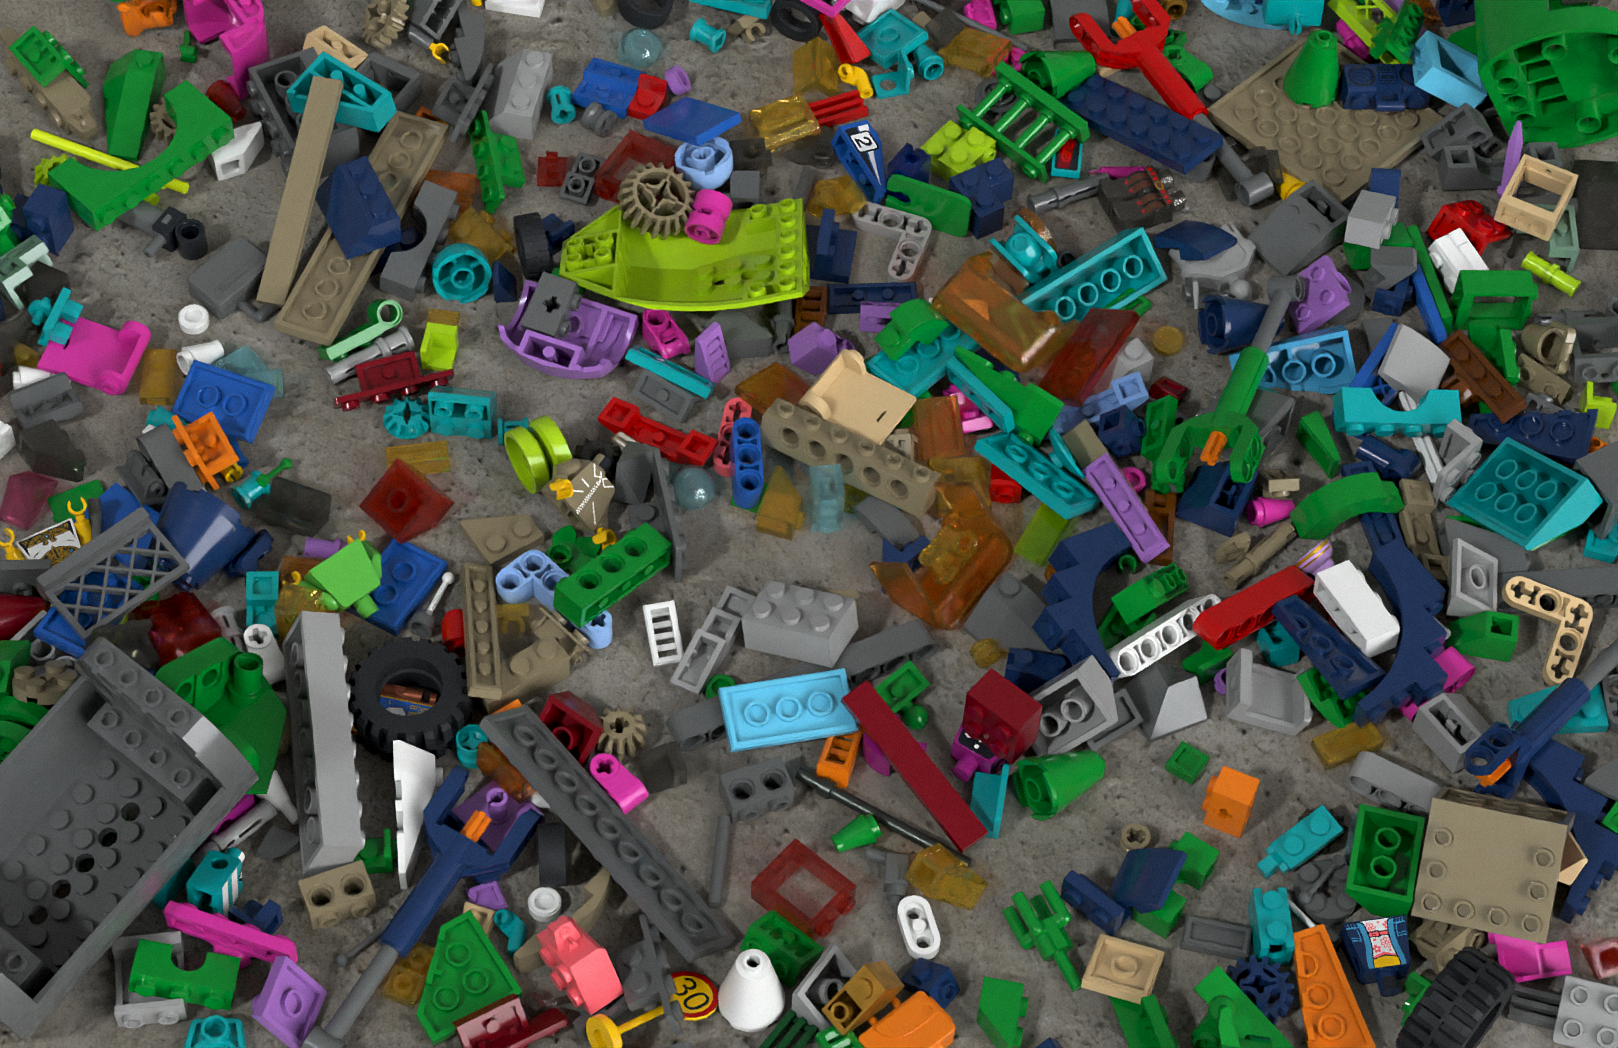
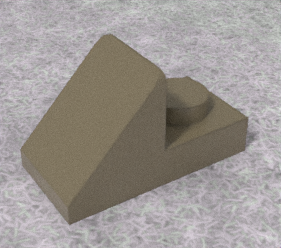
M1287 469L1256 470L1259 471L1256 481L1259 497L1282 500L1291 499L1293 501V491H1299V478Z

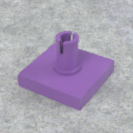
M503 773L452 810L465 824L475 810L486 813V816L491 818L492 822L481 836V839L494 852L522 813L532 808L543 814ZM543 814V818H542V821H541L540 824H544V823H545V815H544V814Z
M276 956L261 994L256 995L253 999L252 1017L289 1048H302L305 1039L313 1029L327 991L287 956Z

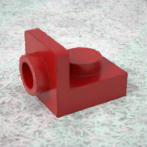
M641 73L638 78V90L628 106L627 116L644 120L662 110L667 101V82L656 76Z
M991 464L989 501L1002 504H1019L1022 485L996 465Z

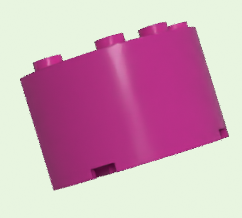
M183 0L186 23L190 32L200 45L219 37L221 45L231 57L233 75L226 77V82L239 100L250 95L246 85V81L250 80L248 68L270 61L265 16L261 0Z

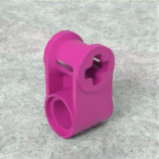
M645 309L643 313L642 336L654 353L666 359L681 353L684 355L690 353V345L686 335L679 329L667 310Z
M602 753L594 756L591 760L590 776L625 814H628L648 797V792L643 783L636 776L632 775L613 755Z

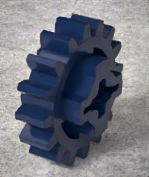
M1250 955L1248 963H1245L1241 958L1237 959L1236 966L1229 965L1226 974L1273 1025H1276L1279 1016L1283 1018L1287 1016L1288 1007H1291L1294 999L1292 996L1294 984L1287 983L1290 976L1289 972L1280 974L1279 968L1281 964L1277 962L1273 966L1268 965L1269 961L1266 956L1262 959V962H1257L1254 955ZM1247 976L1246 979L1239 980L1240 978ZM1275 999H1278L1274 1005L1267 1008L1268 1004L1274 1003Z

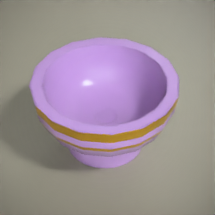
M1328 538L1313 547L1293 565L1306 574L1311 573L1315 579L1316 573L1332 567L1335 562L1330 558L1333 549Z

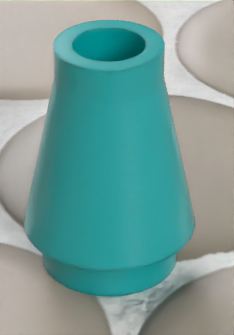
M925 42L911 51L918 73L922 78L935 80L942 75L944 60L930 49Z

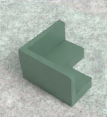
M1533 204L1550 212H1553L1556 205ZM1573 205L1566 206L1550 240L1546 241L1548 257L1564 258L1566 272L1573 271L1580 251ZM1510 227L1511 230H1516V233H1525L1523 231Z
M32 235L0 256V294L18 310L23 309L24 305L15 290L53 265L47 254L49 252L48 248L35 235Z

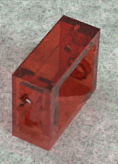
M631 129L594 174L595 194L604 200H609L616 204L620 203L617 195L622 181L614 178V175L628 158L644 165L651 161L655 167L662 162L665 169L674 166V173L678 175L674 157L676 150Z
M796 838L751 882V898L768 912L772 909L814 941L819 937L825 938L833 929L834 922L841 915H848L856 904V885ZM800 866H803L837 893L812 919L776 892Z

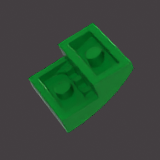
M1314 665L1296 676L1302 689L1314 706L1338 729L1345 727L1353 721L1352 717L1357 703L1370 693L1367 689L1342 700Z

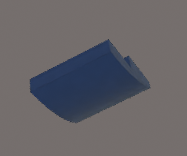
M1184 220L1153 236L1155 248H1179L1181 260L1205 261L1237 243V238L1223 229L1192 220Z
M1143 848L1128 851L1106 896L1122 908L1132 906L1140 914L1162 909L1188 855L1183 851L1164 848Z

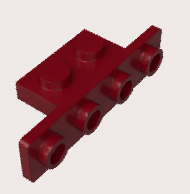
M414 350L357 364L354 368L361 392L334 398L333 406L334 409L342 408V411L346 412L360 408V403L371 400L372 404H379L390 400V395L401 393L402 397H406L407 395L411 396L419 393V388L431 386L432 389L435 385L447 386L449 385L448 381L453 379L454 372L453 369L421 376Z
M515 993L452 1022L462 1048H527L530 1043L542 1037L553 1036L559 1032L560 1028L568 1025L566 1017L556 1007L527 1020L520 999Z

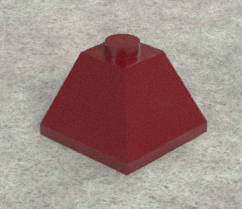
M570 691L551 694L539 719L584 768L604 727L594 707Z

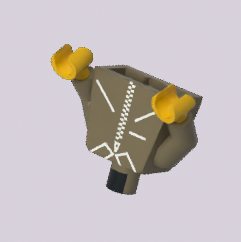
M597 454L593 461L573 458L556 464L553 467L552 479L541 489L544 496L574 529L594 532L595 535L592 537V541L597 545L602 543V549L610 544L614 545L617 543V537L609 529L608 525L610 501L615 493V487L605 477V474L613 465L611 460L603 454Z

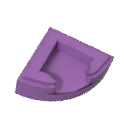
M498 881L465 889L466 897L470 903L494 911L499 909L508 910Z

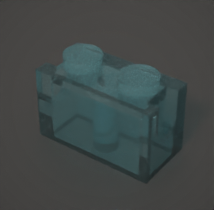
M841 465L809 466L807 504L811 532H819L820 530L823 533H831L842 530L845 491ZM830 482L833 483L832 493H831Z

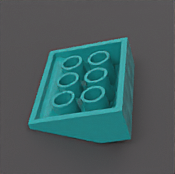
M1506 437L1446 504L1453 510L1528 551L1583 524L1603 502V499L1588 478Z

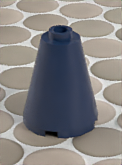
M1208 295L1202 301V303H1206L1205 308L1198 312V332L1201 343L1207 344L1210 350L1206 351L1214 355L1222 354L1252 344L1269 305L1221 295ZM1284 316L1282 318V321L1278 327L1275 336L1278 335L1281 329L1284 327Z

